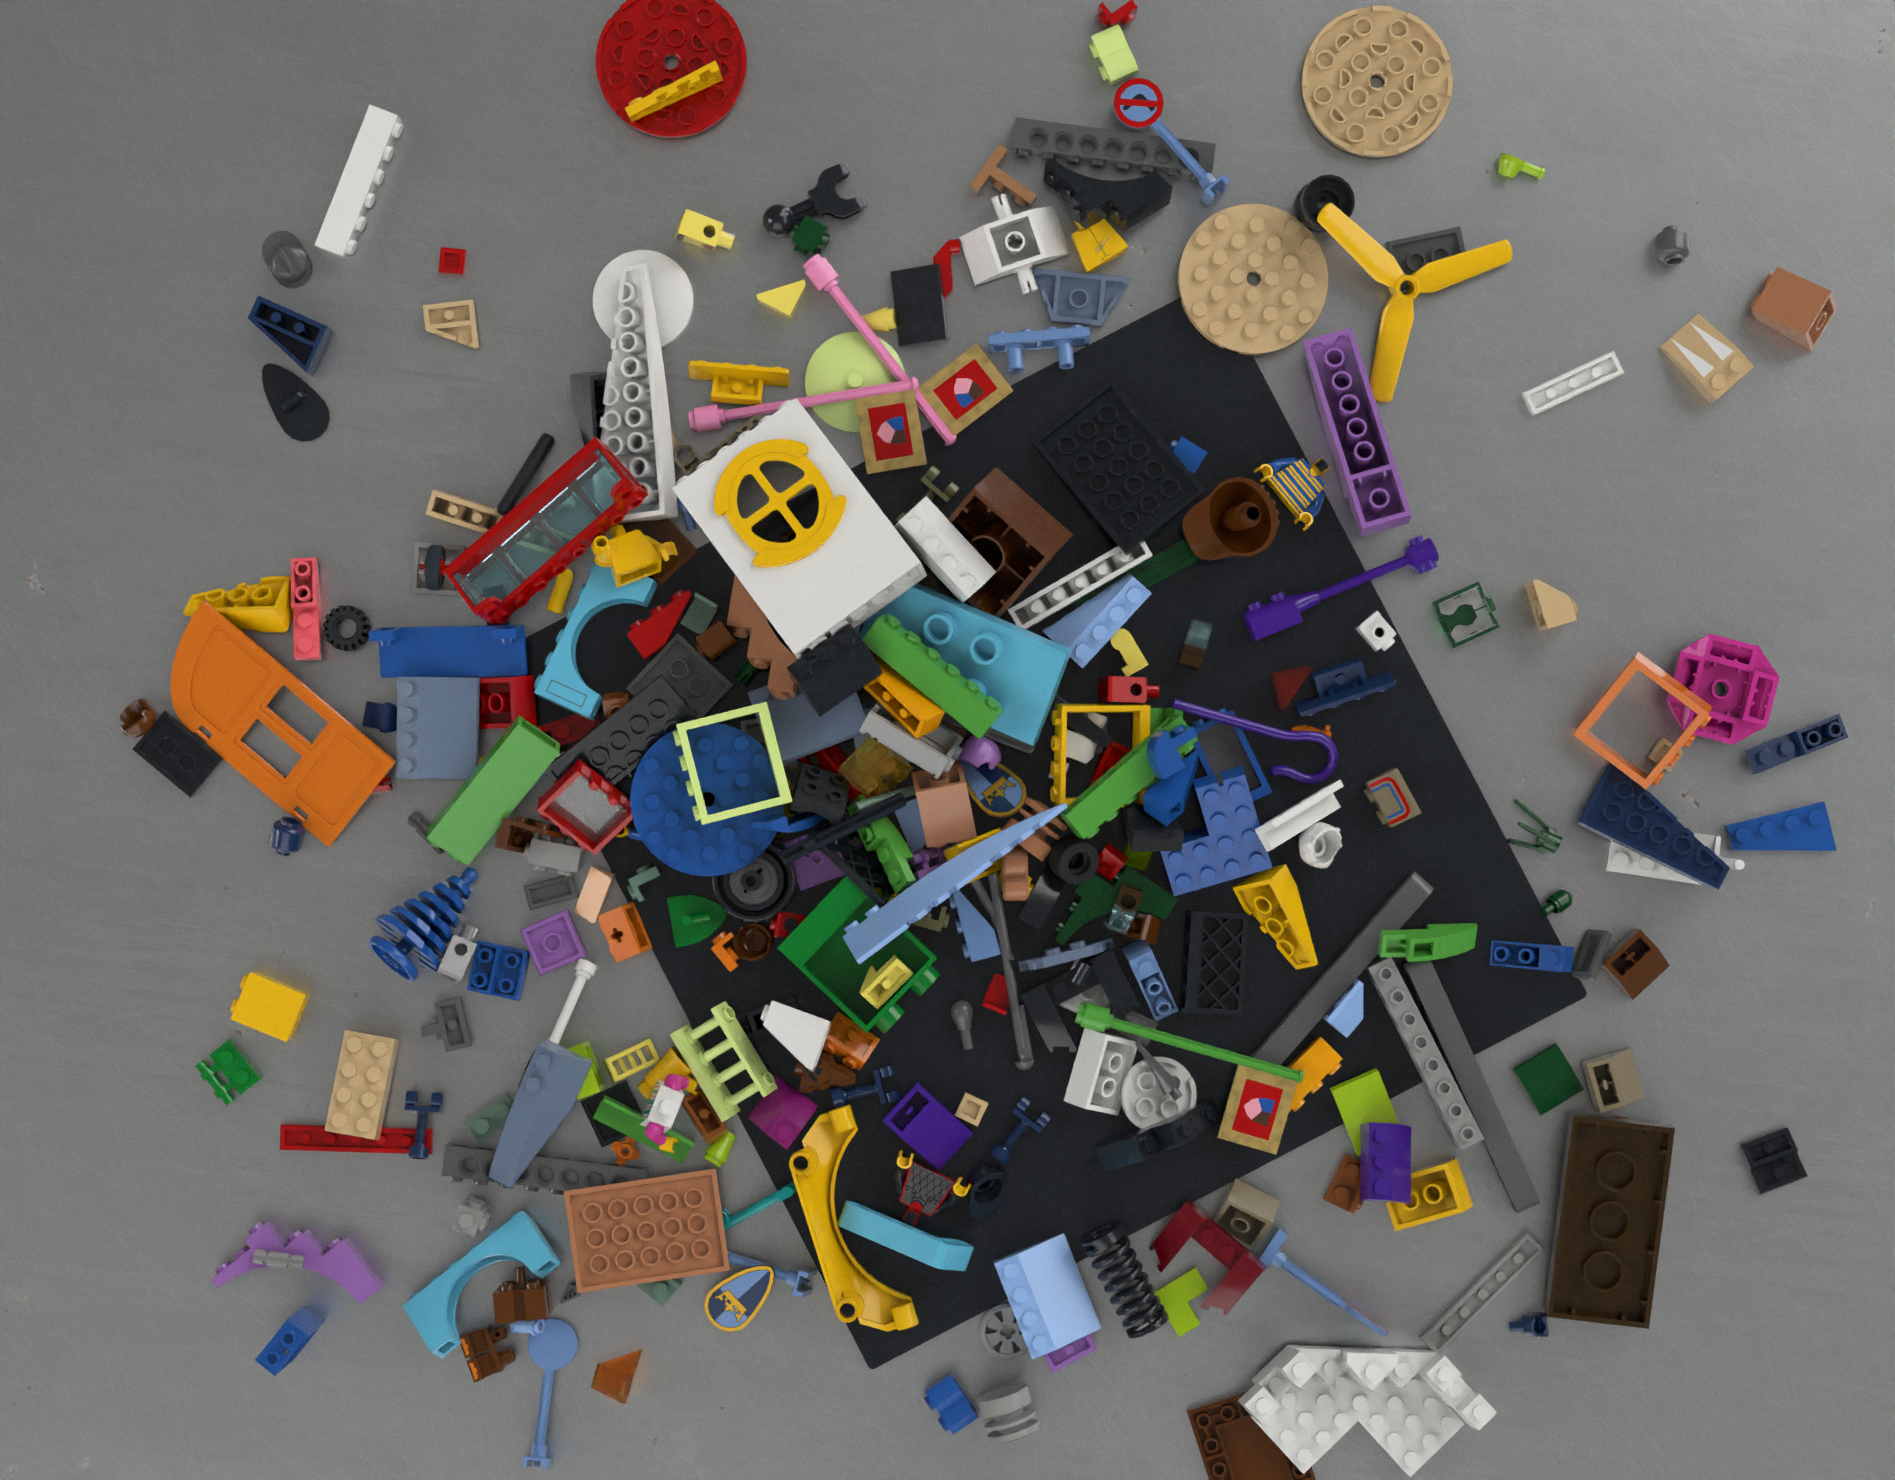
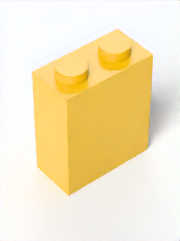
M257 971L249 972V975L245 974L239 987L242 989L239 999H234L230 1008V1012L233 1013L231 1020L285 1042L291 1041L310 993Z

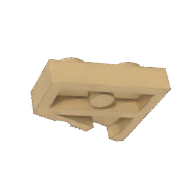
M473 299L423 305L425 330L427 332L474 349H480Z

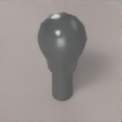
M959 1000L952 1005L951 1016L957 1025L958 1031L961 1032L964 1050L972 1049L974 1047L970 1029L972 1028L973 1009L967 1001Z

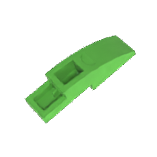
M863 794L858 795L847 807L850 817L859 813L854 810L853 803L868 799ZM887 816L857 830L867 852L876 851L895 894L903 892L916 881L908 864L913 855L902 835Z
M1476 923L1427 924V929L1380 930L1378 954L1380 958L1405 957L1408 962L1436 960L1455 956L1475 948L1478 925Z

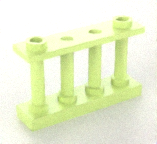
M726 1001L710 1009L714 1017L695 1029H692L687 1024L670 1034V1037L721 1122L741 1111L738 1103L760 1091L761 1095L765 1097L778 1089L773 1075L766 1069L736 1019L734 1010ZM720 1025L727 1039L705 1051L698 1038ZM733 1047L740 1061L718 1073L711 1060ZM746 1069L754 1082L731 1095L724 1082Z

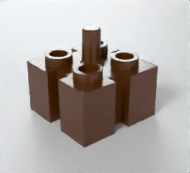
M515 1267V1280L502 1282V1285L493 1292L495 1324L547 1319L553 1312L550 1281L543 1282V1278L528 1279L526 1283L525 1267Z

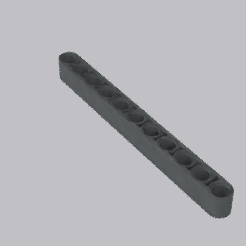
M1415 871L1411 873L1251 1057L1281 1065L1378 954L1380 930H1399L1426 900L1434 888Z
M1431 960L1404 963L1403 967L1452 1076L1484 1137L1482 1142L1514 1211L1520 1213L1539 1204L1538 1195Z

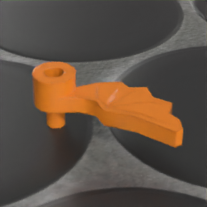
M1296 725V727L1291 729V731L1321 732L1330 738L1332 735L1329 731V725H1326L1324 730L1306 725Z

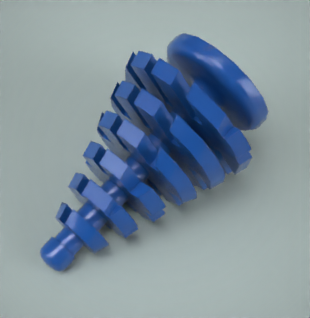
M467 867L462 872L460 878L453 875L446 879L450 888L439 882L433 886L432 890L435 891V894L426 890L418 894L421 902L415 898H410L404 902L406 908L396 906L390 909L391 915L381 914L376 917L377 925L380 926L379 928L386 936L392 939L391 941L395 946L380 936H373L368 941L371 950L392 971L409 982L413 983L419 973L406 956L412 958L421 967L437 972L440 962L436 957L443 958L447 950L443 942L449 944L453 937L449 927L451 925L456 929L459 923V918L456 917L457 915L454 911L462 913L465 904L460 899V896L468 900L471 894L468 886L471 883L473 884L478 878L476 870Z

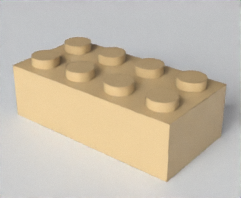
M345 1030L324 1131L380 1140L400 1040Z

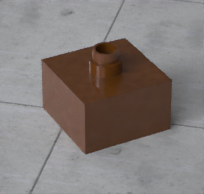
M997 467L971 490L948 518L954 527L996 571L967 601L975 608L998 618L1018 600L1073 535Z

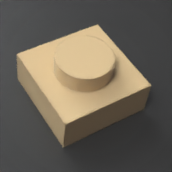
M1661 737L1647 758L1657 764L1673 743ZM1680 749L1677 753L1681 757L1684 751ZM1667 765L1663 770L1670 772L1674 765L1672 767Z
M965 1092L955 1116L978 1126L988 1102Z

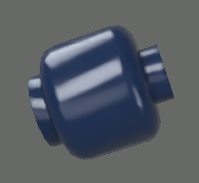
M281 817V820L273 823L269 844L275 849L277 854L289 856L290 853H296L301 849L305 829L300 825L301 822L298 819Z

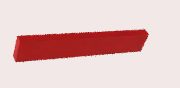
M280 1125V1150L408 1154L409 1147L413 1146L416 1141V1128L382 1127L380 1140H373L324 1131L325 1125ZM425 1128L424 1145L426 1148H429V1155H432L434 1128Z

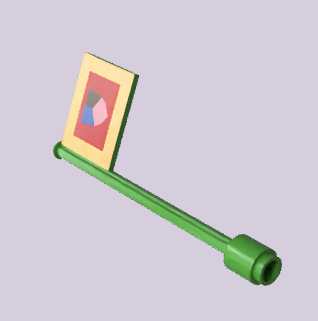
M1088 1002L1087 1004L1080 1003L1075 1023L1081 1024L1080 1027L1104 1033L1105 1029L1110 1030V1028L1238 1064L1217 1138L1277 1154L1296 1085L1304 1079V1071L1302 1069L1298 1071L1114 1018V1015L1109 1014V1008Z

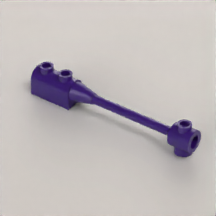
M1423 535L1408 540L1410 546L1405 547L1403 557L1319 591L1295 595L1289 594L1285 596L1284 592H1280L1270 596L1271 602L1262 605L1258 601L1246 606L1248 611L1243 613V618L1252 641L1255 642L1303 622L1300 613L1317 605L1321 600L1407 565L1413 570H1418L1419 574L1438 567L1436 562L1439 561V556L1433 541L1430 538L1424 539Z

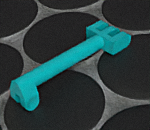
M794 1181L734 1215H731L728 1209L723 1208L722 1215L725 1231L777 1202L792 1196L797 1191Z

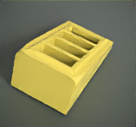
M649 1038L603 1060V1064L614 1084L658 1063L660 1058ZM645 1047L651 1059L650 1061L646 1062L640 1048ZM634 1051L641 1062L640 1066H637L631 1054ZM624 1056L627 1057L628 1062L632 1068L629 1071L627 1070L625 1063L622 1059V1057ZM613 1061H617L623 1074L618 1075L612 1063Z

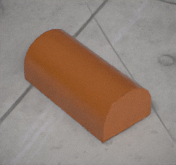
M702 1088L696 1090L698 1092L696 1095L691 1093L684 1097L681 1105L706 1144H712L728 1132V1127L724 1121L721 1122Z

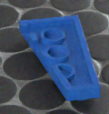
M1818 802L1725 825L1730 850L1837 851L1825 802Z

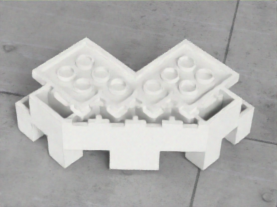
M1287 1345L1252 1379L1255 1385L1238 1400L1257 1425L1303 1474L1348 1430L1359 1422L1401 1469L1411 1477L1464 1425L1450 1407L1470 1427L1476 1430H1480L1497 1414L1481 1394L1473 1391L1460 1377L1462 1374L1445 1355L1429 1349Z

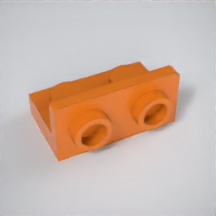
M724 931L712 940L715 945L711 949L731 972L739 966L736 962L739 956L731 947L726 949L723 946L735 936L732 932L727 935Z
M838 1011L831 1021V1027L823 1050L841 1058L847 1067L860 1070L880 1039L870 1032L866 1033L854 1021Z

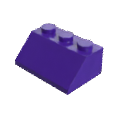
M1377 1122L1361 1124L1360 1201L1411 1203L1410 1126Z

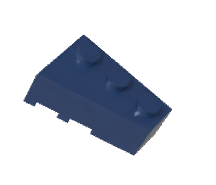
M258 295L248 319L306 373L313 376L333 330L326 325Z

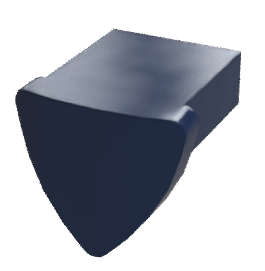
M366 701L362 726L380 729L382 733L396 731L397 706L389 702L380 704Z

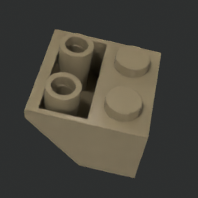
M1630 1048L1581 1061L1595 1111L1599 1113L1629 1105L1644 1097Z

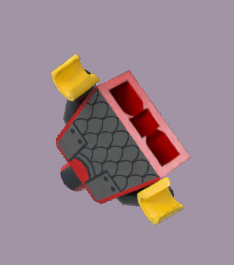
M899 1151L893 1177L895 1192L900 1196L899 1201L908 1206L902 1217L903 1220L916 1225L921 1213L930 1217L934 1213L941 1214L953 1207L969 1191L971 1184L967 1187L961 1186V1177L955 1183V1180L914 1161L913 1153H911L910 1158L902 1157L903 1151Z

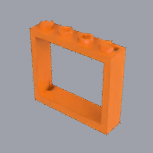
M1637 652L1577 726L1573 735L1647 790L1651 784L1656 786L1665 775L1662 771L1667 765L1672 767L1678 760L1680 754L1677 752L1682 746L1687 748L1696 737L1693 733L1698 727L1703 729L1712 718L1709 715L1712 706L1641 653ZM1638 670L1697 713L1696 717L1648 775L1589 731Z

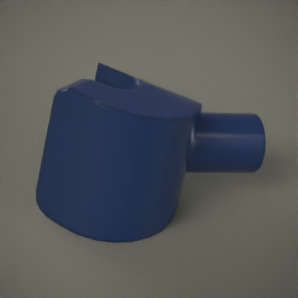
M1544 1312L1526 1314L1522 1317V1322H1509L1510 1332H1523L1525 1336L1531 1337L1549 1336L1547 1316Z

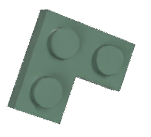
M508 1093L465 1122L478 1143L499 1129L503 1131L514 1102Z

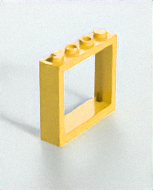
M1143 703L1055 704V710L1052 711L1051 715L1052 724L1055 725V735L1051 738L1054 761L1051 762L1050 766L1051 775L1054 776V786L1050 789V799L1054 806L1066 803L1068 806L1077 798H1065L1067 712H1133V749L1150 735L1151 705ZM1144 787L1136 793L1138 796L1133 802L1144 805L1143 795L1146 791Z

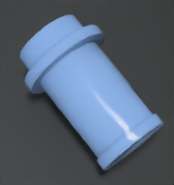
M543 1319L510 1323L512 1333H531L533 1336L543 1333L545 1327Z

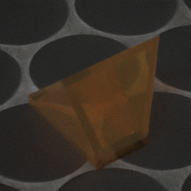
M643 1349L604 1363H598L591 1388L622 1404H626Z

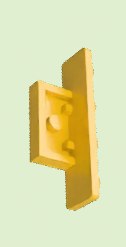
M704 360L689 361L688 363L690 379L713 381L711 402L759 405L762 404L764 385L789 387V369L777 366L761 367L753 364L738 365L729 362L714 363Z

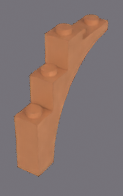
M735 575L727 619V627L730 633L739 638H747L750 635L747 657L751 665L759 669H767L768 666H771L767 687L771 696L779 700L797 698L798 688L792 682L787 667L798 659L779 641L770 627L767 617Z

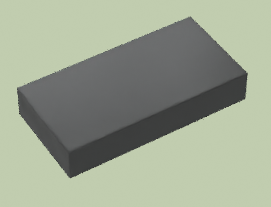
M574 874L572 876L563 875L523 886L529 910L579 898Z
M1588 929L1572 976L1577 979L1596 981L1612 936L1611 933L1604 930Z

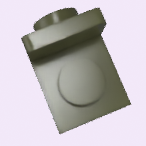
M942 906L938 920H934L935 914L927 913L921 919L911 924L941 932L942 927L947 928L950 913L946 912L947 907Z

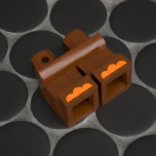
M489 1324L459 1335L465 1359L469 1358L466 1362L474 1383L503 1371L507 1365L516 1360L512 1347L501 1351L498 1347L497 1342L508 1338L504 1324L493 1327Z

